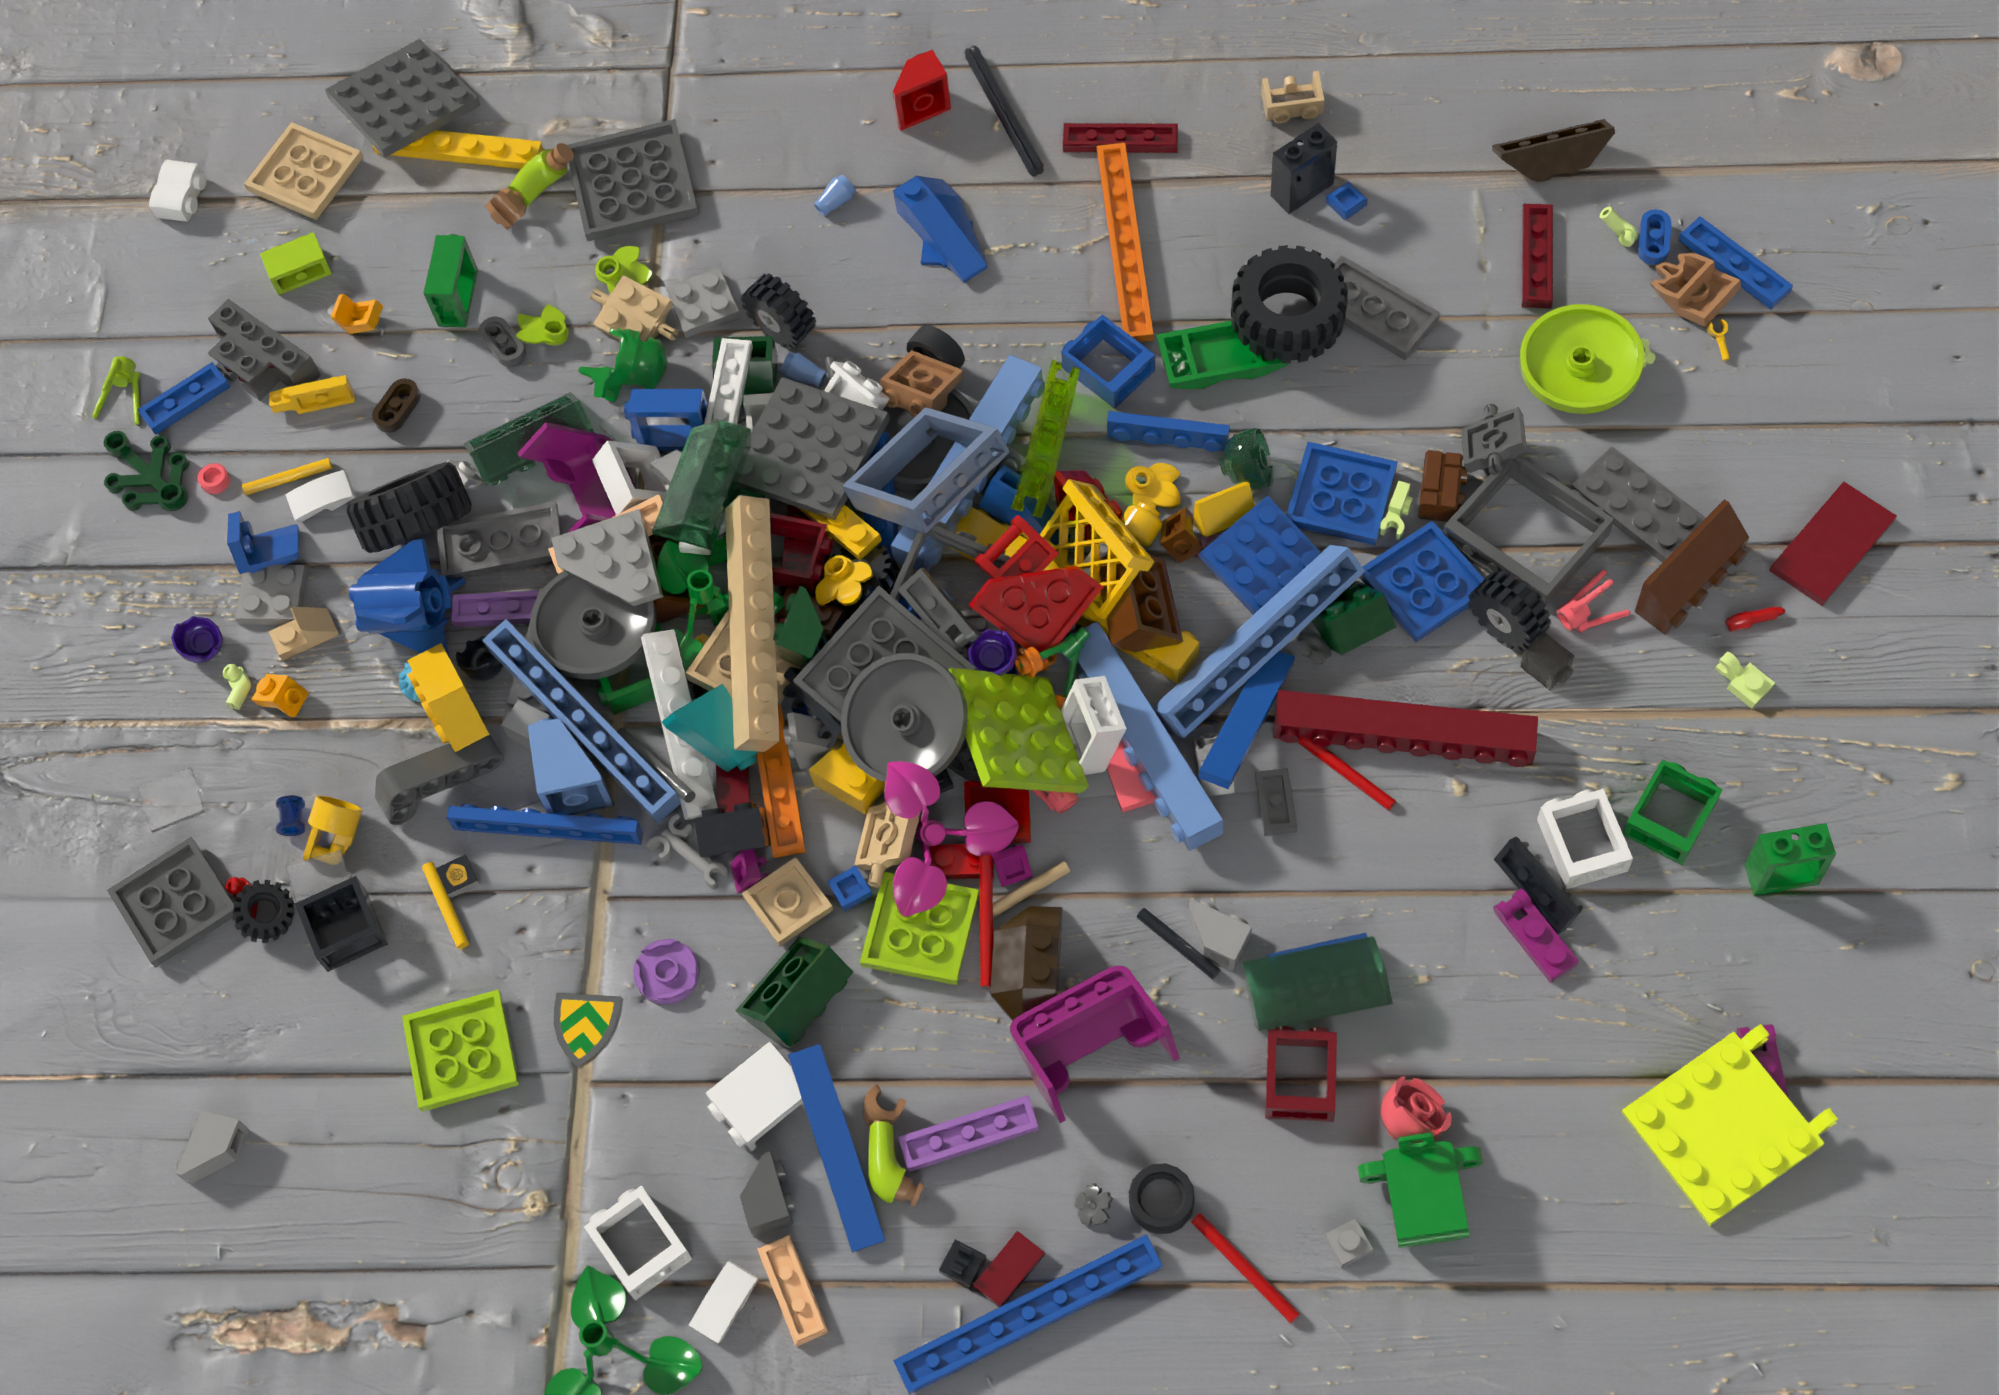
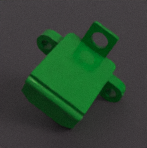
M1433 1133L1404 1136L1398 1138L1399 1148L1390 1149L1382 1153L1383 1160L1363 1163L1357 1167L1361 1183L1372 1184L1387 1181L1399 1248L1455 1241L1470 1237L1458 1170L1474 1168L1483 1164L1480 1147L1470 1146L1454 1149L1453 1144L1450 1142H1434ZM1414 1141H1423V1142H1420V1143L1410 1144L1411 1142H1414Z

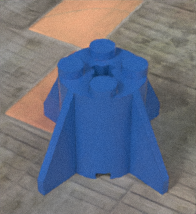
M412 540L364 573L358 579L357 584L350 586L349 598L354 603L356 628L360 632L378 633L420 653L442 643L449 656L444 626L449 618H444L445 609H451V592L465 584L464 577L447 580L444 575H438L436 572L439 570L430 568L425 540Z

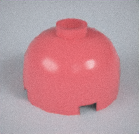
M1406 1076L1400 1077L1388 1089L1382 1100L1380 1113L1388 1134L1398 1141L1399 1137L1433 1133L1434 1141H1436L1451 1126L1452 1121L1451 1113L1449 1112L1446 1115L1441 1107L1445 1103L1444 1099L1432 1086L1421 1079L1414 1077L1410 1082L1405 1080ZM1414 1141V1142H1411L1410 1144L1420 1143V1142H1423V1141Z

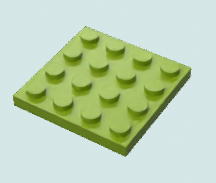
M959 668L949 669L959 682L966 698L968 714L965 737L983 787L1082 793L1089 787L1083 768L1079 764V758L1063 719V714L1060 708L1056 706L1058 704L1049 678H1030L1026 675L1007 673L999 676L994 674V672Z

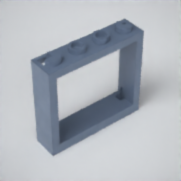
M925 407L842 487L856 510L927 533L1010 452L998 428ZM931 427L932 431L927 434L926 431ZM936 436L969 445L912 501L880 491Z

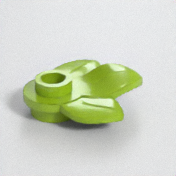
M621 247L613 256H604L597 262L595 267L596 277L601 283L607 284L609 293L614 291L623 275L641 285H645L652 278L653 274L650 269L637 261L640 254L639 247ZM609 269H614V272L606 274Z
M548 304L544 307L541 317L518 314V326L521 331L516 333V337L525 343H546L556 346L565 343L569 338L564 314L552 305Z

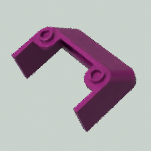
M545 422L520 449L518 456L519 458L543 462L546 473L551 480L569 484L582 517L568 532L616 516L592 461L607 441L613 440L606 435ZM625 467L634 488L637 489L628 467Z
M1112 966L1019 1015L1010 1025V1032L1014 1043L1038 1090L1060 1123L1066 1121L1057 1095L1063 1092L1070 1083V1077L1065 1067L1121 1036H1124L1131 1046L1139 1048L1146 1047L1159 1040L1174 1062L1180 1059L1168 1022L1132 972L1124 966Z

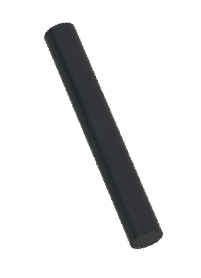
M1143 908L1138 913L1137 919L1213 980L1219 974L1220 968L1150 911Z

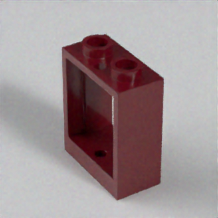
M770 513L771 534L816 543L806 574L772 567L773 585L791 587L797 590L802 586L806 588L807 592L814 593L817 582L820 583L824 577L825 565L823 563L825 557L830 555L833 549L834 539L830 536L827 524Z
M1277 1026L1275 1029H1268L1265 1118L1334 1122L1336 1111L1337 1032H1329L1328 1029L1322 1027H1314L1309 1029V1031H1298L1291 1026ZM1276 1045L1327 1048L1326 1098L1275 1095Z

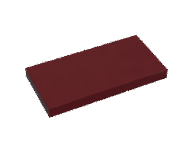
M1843 481L1771 565L1769 571L1823 606L1894 523L1897 515Z

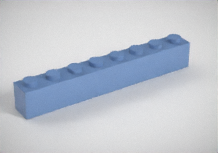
M1009 354L969 420L998 428L1005 444L1010 445L1015 438L1016 428L1020 421L1024 422L1027 419L1031 403L1035 398H1039L1044 390L1045 382L1043 381L1042 368ZM955 441L930 483L969 445ZM987 475L940 520L948 525L947 530L954 533L957 532V524L962 516L966 517L969 514L974 496L977 492L981 493L987 482ZM902 526L891 544L894 561L904 564L917 530ZM926 537L913 569L918 571L920 568H925L928 572L932 565L936 566L941 559L944 544Z
M1329 545L1152 707L1169 734L1185 738L1365 572L1349 547Z
M507 619L482 640L490 653L555 719L559 718L572 737L657 824L663 821L681 804L677 793Z
M1097 621L1085 627L1091 636L1083 643L1084 647L1079 651L1081 655L1076 666L1079 674L1077 678L1106 677L1127 728L1121 739L1125 747L1123 754L1131 767L1136 765L1141 773L1138 777L1145 791H1152L1156 798L1154 800L1155 806L1161 817L1167 816L1172 824L1170 829L1175 840L1178 843L1183 842L1188 851H1191L1223 834V819L1117 651L1112 646ZM1063 654L1065 662L1069 667L1070 659Z

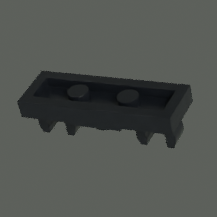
M789 667L783 676L790 684L785 686L782 694L792 698L796 693V698L791 705L797 708H803L807 705V712L825 725L818 731L817 736L822 739H828L832 735V739L826 747L831 750L840 749L844 742L841 723L794 684L793 680L802 670Z
M1516 836L1506 843L1494 858V861L1518 889L1526 891L1534 906L1555 932L1560 934L1576 919L1583 910V907L1581 905L1576 906L1570 899L1572 894L1562 890L1560 884L1539 861V855L1533 856L1527 848L1529 846L1528 842H1522Z

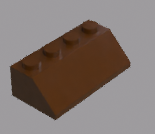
M1724 499L1643 583L1634 612L1664 635L1672 626L1677 629L1687 618V611L1692 606L1696 608L1700 606L1708 595L1707 590L1712 585L1715 587L1719 586L1728 574L1726 570L1732 564L1738 566L1748 553L1745 547L1749 536L1728 501Z

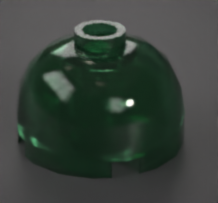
M1257 428L1248 429L1235 434L1228 440L1224 449V457L1220 458V467L1223 475H1228L1231 482L1235 485L1249 482L1251 490L1272 486L1273 465L1268 466L1267 456H1270V450L1263 432Z

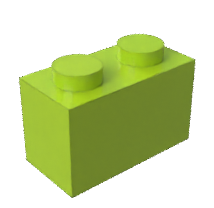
M314 232L259 253L278 296L332 275L324 252Z

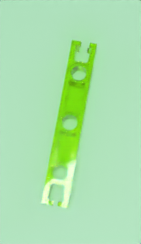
M1055 360L1051 361L1044 380L1045 387L1039 398L1011 509L1023 511L1025 495L1036 498L1038 501L1032 516L1041 518L1050 496L1081 370L1072 367L1067 381L1058 379L1055 376L1057 370L1061 371L1062 363Z

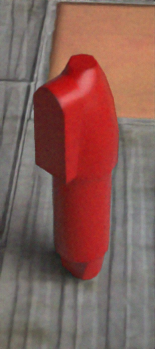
M1770 607L1750 612L1745 611L1727 618L1725 624L1729 627L1730 632L1748 629L1754 623L1776 619L1777 616L1785 614V609L1782 607Z

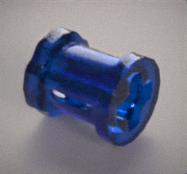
M295 795L278 798L276 800V807L279 810V823L276 824V832L283 836L303 834L305 832V824L302 822V809L305 807L303 798Z

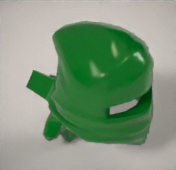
M610 328V334L621 338L614 368L582 366L578 369L580 374L590 377L594 381V397L616 402L623 385L629 386L634 384L643 386L645 389H655L666 371L668 359L665 354V347L659 339L649 337L648 341L644 342L640 340L639 331Z

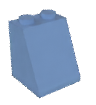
M545 718L537 721V723L527 725L537 794L547 813L553 814L555 811H565L575 815L614 806L600 773L559 718Z

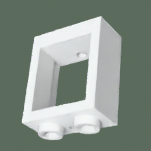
M607 441L592 459L616 515L658 494L664 500L670 516L682 503L668 484L664 485L650 467V463L661 458L656 446ZM625 467L639 468L648 490L635 489Z
M1105 676L1075 679L1061 709L1063 719L1073 745L1076 748L1079 764L1082 766L1084 774L1105 772L1127 728Z
M1592 789L1583 790L1573 798L1566 800L1560 798L1552 799L1540 808L1537 821L1565 889L1629 871L1633 857L1604 789L1594 792ZM1597 808L1614 851L1573 863L1555 819Z
M642 1185L637 1189L632 1188L624 1192L618 1198V1203L608 1210L602 1209L596 1212L589 1219L590 1223L584 1226L635 1301L692 1260V1257ZM644 1204L672 1245L628 1276L601 1234Z

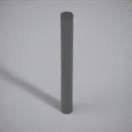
M625 728L617 730V733L685 802L690 803L695 799V792Z

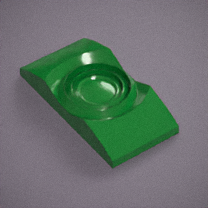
M1232 320L1157 334L1156 338L1170 388L1205 389L1220 381L1233 378L1253 380L1286 367L1288 364L1282 363V360L1274 359L1272 362L1264 359V355L1261 353L1256 355L1251 352L1249 344L1245 346L1238 339V334L1234 332Z

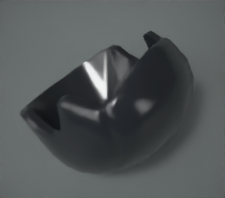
M486 636L473 641L468 640L464 652H456L455 655L458 667L473 680L487 681L493 679L504 667L490 653L482 641Z

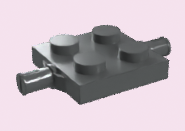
M1489 404L1490 409L1486 405L1484 408V419L1461 429L1463 463L1468 474L1477 470L1487 469L1488 467L1490 474L1497 475V471L1500 474L1502 472L1501 461L1516 458L1520 454L1527 452L1524 416L1519 407L1503 413H1497L1498 408L1495 404Z

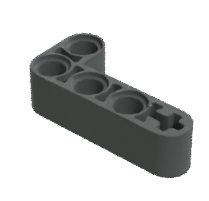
M490 735L457 752H454L451 744L448 743L382 770L376 777L375 798L389 823L400 825L414 816L416 801L489 773L502 764L504 757Z

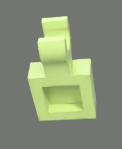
M1398 481L1388 513L1381 522L1380 535L1384 536L1387 528L1394 527L1397 529L1396 540H1400L1403 537L1404 522L1401 518L1403 514H1409L1413 503V497L1409 496L1410 484Z
M1728 651L1715 667L1721 675L1731 681L1727 689L1751 709L1775 685L1774 681L1751 663L1742 668L1739 660Z

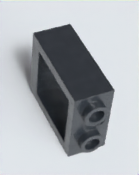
M1319 123L1272 153L1270 196L1288 214L1334 185L1337 140Z

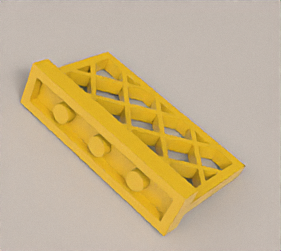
M1068 479L1062 488L1067 495L1040 535L1059 553L1053 560L1059 568L1078 566L1082 570L1091 568V577L1099 582L1100 566L1107 565V582L1100 583L1103 588H1107V599L1101 605L1098 594L1089 605L1099 618L1106 619L1140 570L1148 572L1155 561L1091 484ZM1074 504L1076 507V521H1069V510ZM1090 524L1092 526V540L1084 541V527ZM1076 526L1075 542L1068 543V527ZM1056 529H1059V545L1054 546L1049 539ZM1100 544L1108 546V560L1100 561ZM1091 546V562L1084 563V547ZM1075 548V564L1069 565L1067 563L1068 549ZM1122 563L1127 570L1120 580H1116V564Z

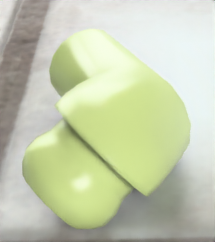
M1606 207L1601 211L1599 217L1619 237L1620 244L1626 247L1632 246L1638 238L1637 229L1621 218L1612 207Z
M228 664L223 670V677L228 679L232 691L225 704L232 709L240 710L251 689V681L242 667Z

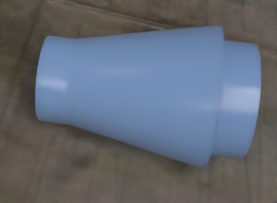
M840 174L837 178H832L813 205L825 217L831 211L852 200V195L856 192V189L845 176Z
M789 352L780 371L781 374L786 376V379L814 385L818 388L823 385L827 375L826 371L820 369L799 352L796 354Z

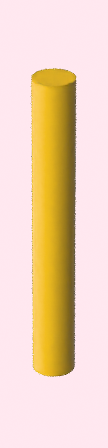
M330 458L322 459L242 484V489L245 496L331 470L333 469Z
M434 862L425 863L422 866V870L457 949L466 948L469 945V941L439 877Z

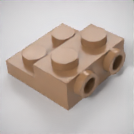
M911 350L880 379V385L883 387L882 392L890 398L886 406L890 408L900 407L908 410L913 417H916L925 407L941 411L947 405L948 394L963 380V370Z

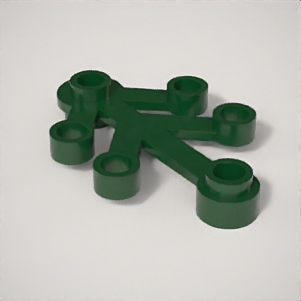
M113 431L104 438L103 444L109 454L113 457L123 458L139 473V475H119L117 473L107 475L104 479V485L110 493H120L127 487L152 486L158 491L149 493H138L134 490L127 491L122 496V502L128 510L136 511L142 505L160 504L166 511H176L187 503L188 492L181 483L183 472L189 467V461L183 453L176 452L169 457L168 463L171 466L169 481L166 483L162 479L164 457L171 450V444L165 436L158 435L151 440L152 455L150 466L130 449L131 442L124 432ZM164 443L162 447L157 448L159 444ZM183 460L180 464L175 465L177 461ZM118 481L116 485L111 486L113 482ZM136 498L133 503H129L131 499Z

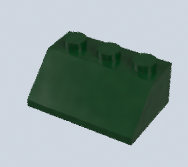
M799 936L736 1009V1012L771 1040L790 1048L803 1038L805 1030L811 1022L824 1013L826 1004L832 997L845 988L848 982L847 979L854 971L830 946Z

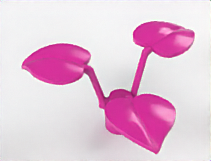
M893 761L887 764L884 790L886 804L896 816L907 819L916 817L922 810V816L919 817L915 837L922 843L921 849L925 857L924 863L916 857H908L901 862L895 872L893 892L896 906L901 915L908 917L929 910L936 906L945 895L947 888L946 877L940 868L930 866V846L940 844L944 840L945 835L948 834L967 835L965 845L970 853L976 856H992V854L1004 850L1012 842L1019 825L1018 821L1002 806L993 802L982 801L973 804L966 811L963 820L966 829L945 828L941 822L928 818L929 810L926 806L934 804L940 796V787L935 776L917 764Z

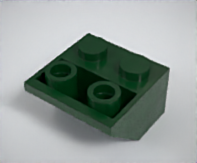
M773 336L714 337L712 355L713 379L722 338L752 341L753 348L743 395L773 393L775 391L778 354ZM742 398L741 407H744L743 398Z
M1360 581L1353 582L1311 621L1321 637L1326 641L1327 646L1340 655L1396 628L1385 595Z
M800 586L797 594L792 593L785 609L789 613L785 623L780 622L778 624L773 640L777 641L775 645L782 660L805 668L825 646L827 639L806 588Z

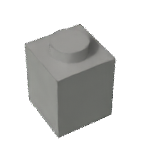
M518 700L513 708L506 711L501 726L508 739L531 750L527 725L551 717L549 714Z

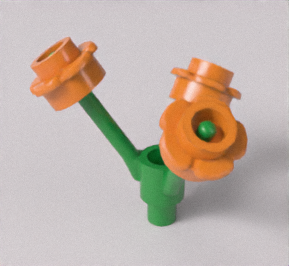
M1082 626L1075 634L1070 633L1061 643L1041 653H1038L1034 647L1024 650L1020 648L1017 651L1016 668L1020 674H1026L1028 677L1033 678L1037 672L1048 670L1049 666L1056 662L1058 652L1061 651L1070 659L1064 695L1055 694L1058 704L1056 706L1061 710L1073 686L1077 662L1081 655L1079 651L1084 647L1083 643L1091 634Z

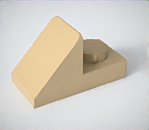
M291 607L290 609L295 619L268 631L282 661L340 635L327 608Z

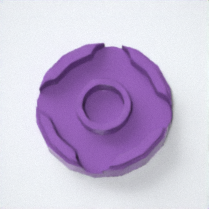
M674 939L658 940L647 945L641 951L642 954L638 960L636 959L633 978L640 993L649 1001L661 1005L674 1004L685 999L695 989L700 978V965L693 950Z

